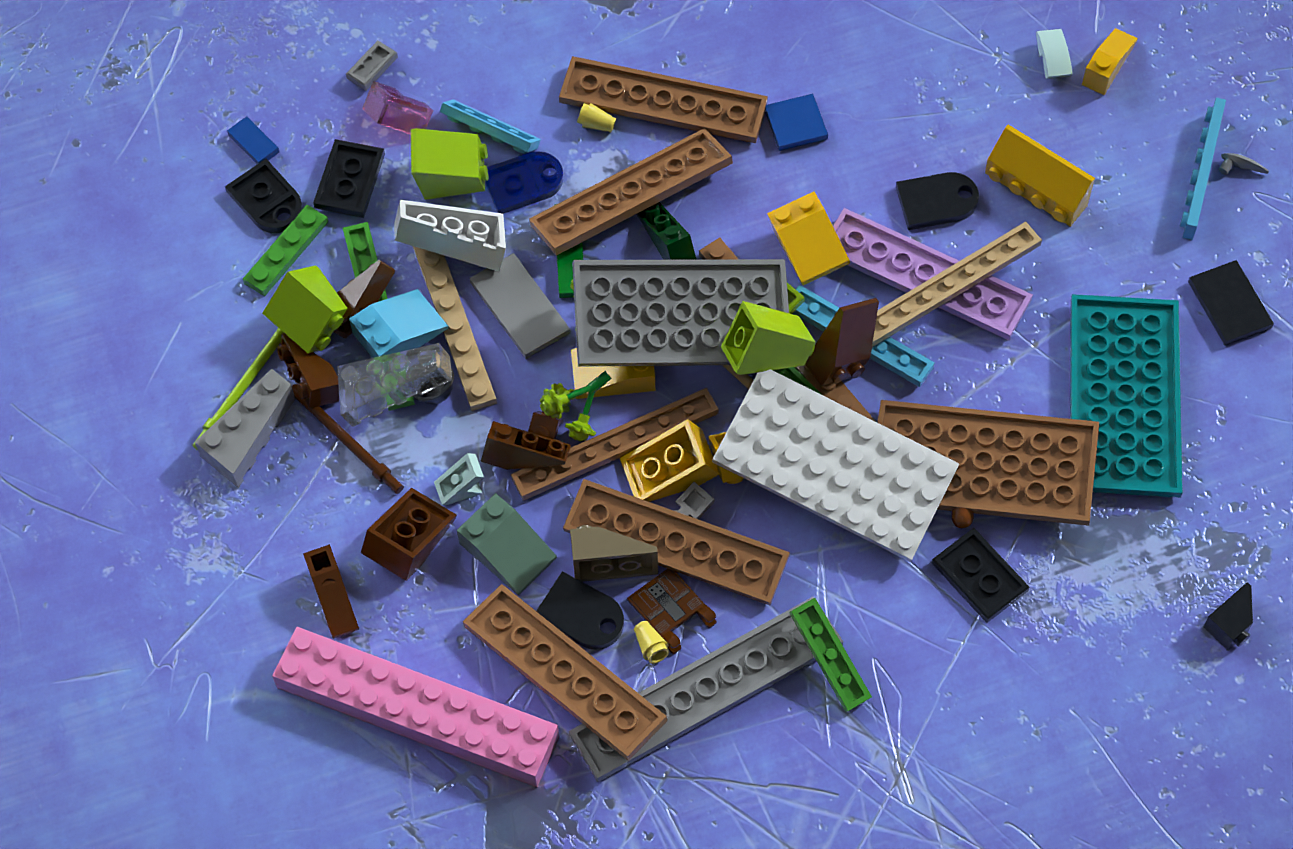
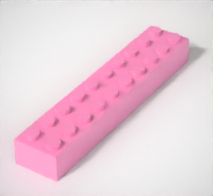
M296 627L272 675L278 689L534 787H538L559 739L557 724L300 627Z

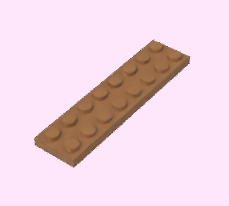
M574 56L571 58L559 94V103L582 107L584 103L587 105L593 104L607 113L693 131H700L705 128L713 135L756 143L765 107L768 102V96Z
M703 128L529 218L530 226L553 253L558 255L733 163L732 156Z
M583 479L563 526V530L570 533V529H576L582 525L601 527L656 546L659 566L767 605L772 603L790 557V552L586 479Z
M503 584L492 592L463 621V625L467 630L628 761L667 722V716Z

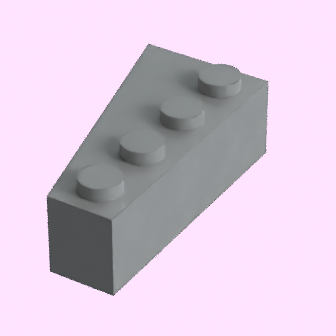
M271 369L195 441L200 457L236 487H240L244 481V475L256 462V456L262 447L266 446L275 427L279 426L295 401L291 384Z

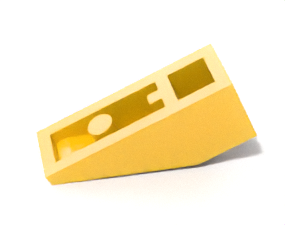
M1115 28L1099 46L1088 63L1082 85L1105 95L1138 38Z

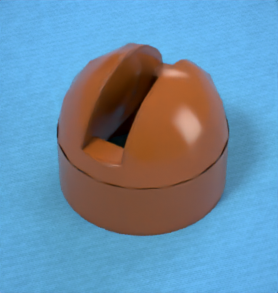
M955 508L952 510V522L956 527L966 528L972 524L974 519V512L967 508Z

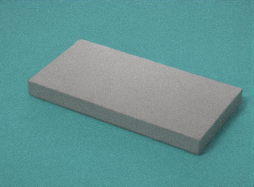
M514 253L502 260L499 272L486 268L469 278L471 285L525 359L570 334V328Z

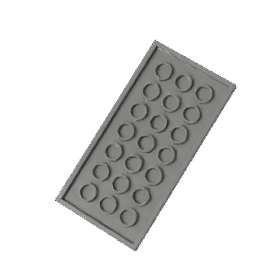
M785 259L574 260L572 263L578 367L731 365L721 345L742 301L789 313Z

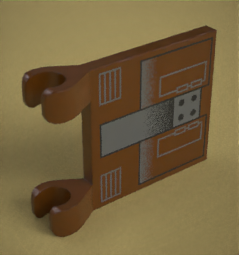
M666 569L627 597V601L641 617L648 621L668 643V649L672 654L681 650V641L672 631L696 613L707 628L717 623L715 612L703 603L676 571Z

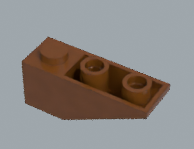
M378 260L337 292L348 309L343 315V323L333 331L334 333L343 338H347L352 334L349 318L369 305L378 302L395 273L394 268Z
M283 333L281 335V344L277 348L278 356L287 365L289 378L295 381L299 397L305 400L308 408L339 402L341 382L332 365L314 352L307 353L289 336Z
M493 421L486 439L481 462L506 470L565 465L571 445Z
M330 544L303 553L332 638L334 639L359 630Z

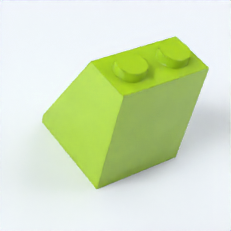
M411 129V174L425 200L485 191V181H488V170L486 165H484V159L488 158L486 144L481 143L478 134Z
M315 265L288 271L262 314L303 350L311 353L318 350L322 351L329 345L331 341L329 337L343 323V315L348 308L322 271Z
M742 301L721 348L736 374L743 375L770 369L777 370L804 366L808 357L814 352L816 342L799 316Z

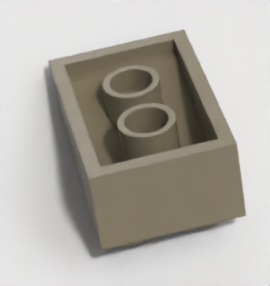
M582 525L576 529H570L576 579L585 582L658 575V552L656 546L601 527Z

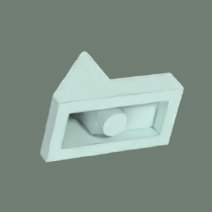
M467 453L434 481L442 505H449L482 493L479 481L484 476L476 454Z

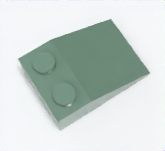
M496 493L457 529L459 544L517 595L527 588L557 558V555L519 513Z

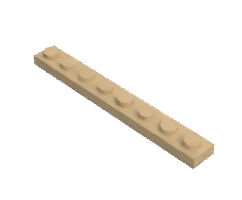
M1024 222L882 307L877 312L872 347L1041 246L1042 239L1027 222Z
M412 246L434 308L448 325V329L443 333L471 411L497 404L495 393L445 256Z

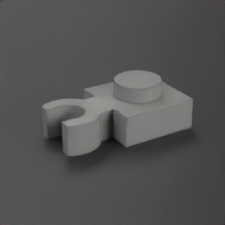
M693 482L675 501L681 508L674 511L699 520L715 500Z

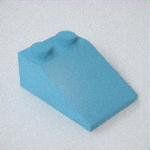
M418 289L373 303L349 318L353 335L382 371L448 329L446 322Z

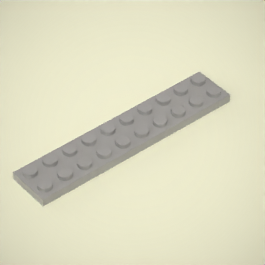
M814 596L639 692L642 697L667 716V722L629 761L584 724L570 730L569 736L596 781L603 780L816 661L789 614L790 611L810 601ZM831 624L832 628L834 629L836 635L838 636L840 642H841L842 645H843V640L841 639V637L839 636V634L837 633V631L835 630V628H834L833 625Z

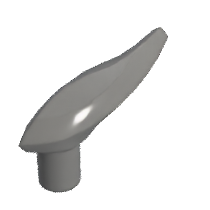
M1234 153L1221 154L1224 161L1218 170L1222 174L1227 175L1233 165L1241 169H1249L1260 173L1268 174L1269 172L1265 167L1248 157Z

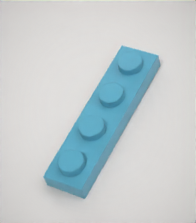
M456 100L442 103L440 112L447 115L448 120L455 123H465L469 125L470 130L489 134L491 139L496 142L511 144L513 149L518 152L527 153L539 147L541 139Z

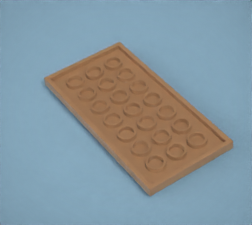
M881 400L878 416L879 424L959 463L937 508L938 510L952 511L955 508H967L975 514L1089 526L1099 422Z

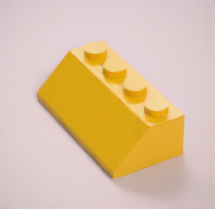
M1009 124L1003 130L988 157L985 174L990 179L1000 182L1015 195L1024 197L1036 208L1043 209L1051 214L1055 220L1065 223L1070 227L1088 206L1095 181L1093 176Z

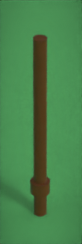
M294 384L292 386L294 397L372 471V475L379 482H384L396 494L403 490L404 486L391 474V470L384 463H379L320 406L308 408L305 400L301 399L298 395L297 385Z

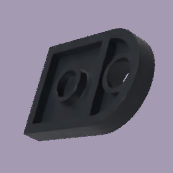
M264 159L225 186L229 196L254 224L265 232L282 233L303 209L299 194L267 159ZM282 213H288L291 215L290 218L285 221H280L277 219L278 216Z
M947 172L896 182V191L908 230L964 220L974 213L978 204L979 192L976 184L969 177L961 173ZM960 191H968L972 196L970 198H962L958 193Z
M563 571L536 611L575 643L588 649L597 650L611 646L619 639L624 628L623 611L613 598ZM611 622L616 626V629L612 633L606 634L600 630L601 625Z

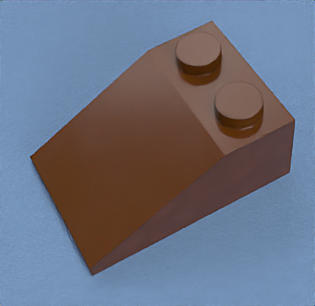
M877 298L840 307L816 342L814 352L808 357L805 366L822 386L831 383L837 384L851 377L857 378L864 372V366L871 357L879 305Z
M410 488L367 529L361 554L407 581L422 566L457 515L417 490Z

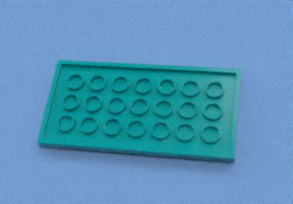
M1076 294L1071 296L1070 419L1099 422L1093 492L1178 498L1182 496L1179 300Z

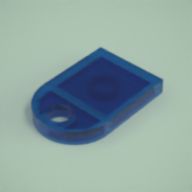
M530 152L487 167L488 181H485L497 213L504 214L554 196L563 184V168L559 160L549 153ZM547 168H553L556 170V173L548 176L543 171Z

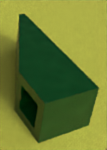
M660 202L637 213L638 218L663 260H697L690 234Z

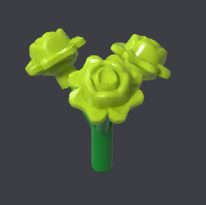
M604 371L587 386L576 390H567L563 387L562 383H554L551 385V390L544 389V395L539 400L541 403L540 408L545 415L561 419L562 413H567L570 410V400L589 392L583 413L579 414L578 420L573 421L572 424H565V427L569 429V437L578 441H587L589 436L596 435V432L588 424L590 419L588 413L594 394L612 378Z

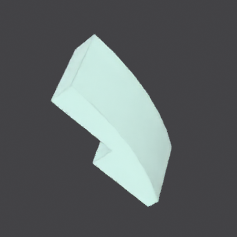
M1062 30L1037 31L1039 57H1043L1046 79L1070 77L1073 75L1069 51Z

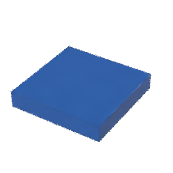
M813 93L766 105L765 113L779 151L828 139V132Z

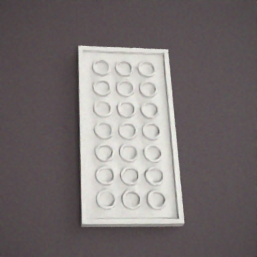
M771 369L757 373L712 459L713 463L909 562L912 561L959 466V463Z

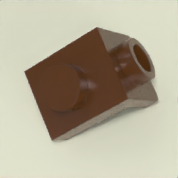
M543 411L533 412L528 432L556 440L559 425L563 424L564 418H552L545 415Z

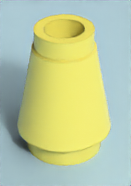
M585 103L577 119V123L582 124L584 128L608 131L610 133L616 122V118L593 104L587 105Z
M642 621L634 627V632L645 660L655 664L668 656V643L648 621Z

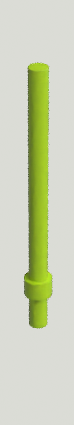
M278 328L215 415L207 419L202 426L203 431L197 439L240 399L281 343V335L284 333L281 329ZM194 442V443L192 444V446H193L196 450H198L197 447H196V444H195V442Z

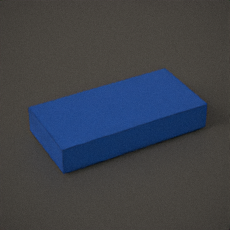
M247 116L227 130L228 136L256 164H259L264 159L270 160L279 153V148Z

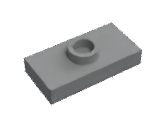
M377 40L346 73L347 79L367 91L398 58L397 52Z

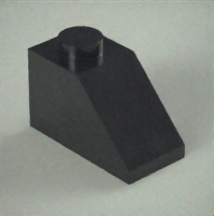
M1248 582L1245 583L1208 616L1203 626L1227 650L1235 644L1240 647L1250 637L1248 631L1253 624L1252 586Z

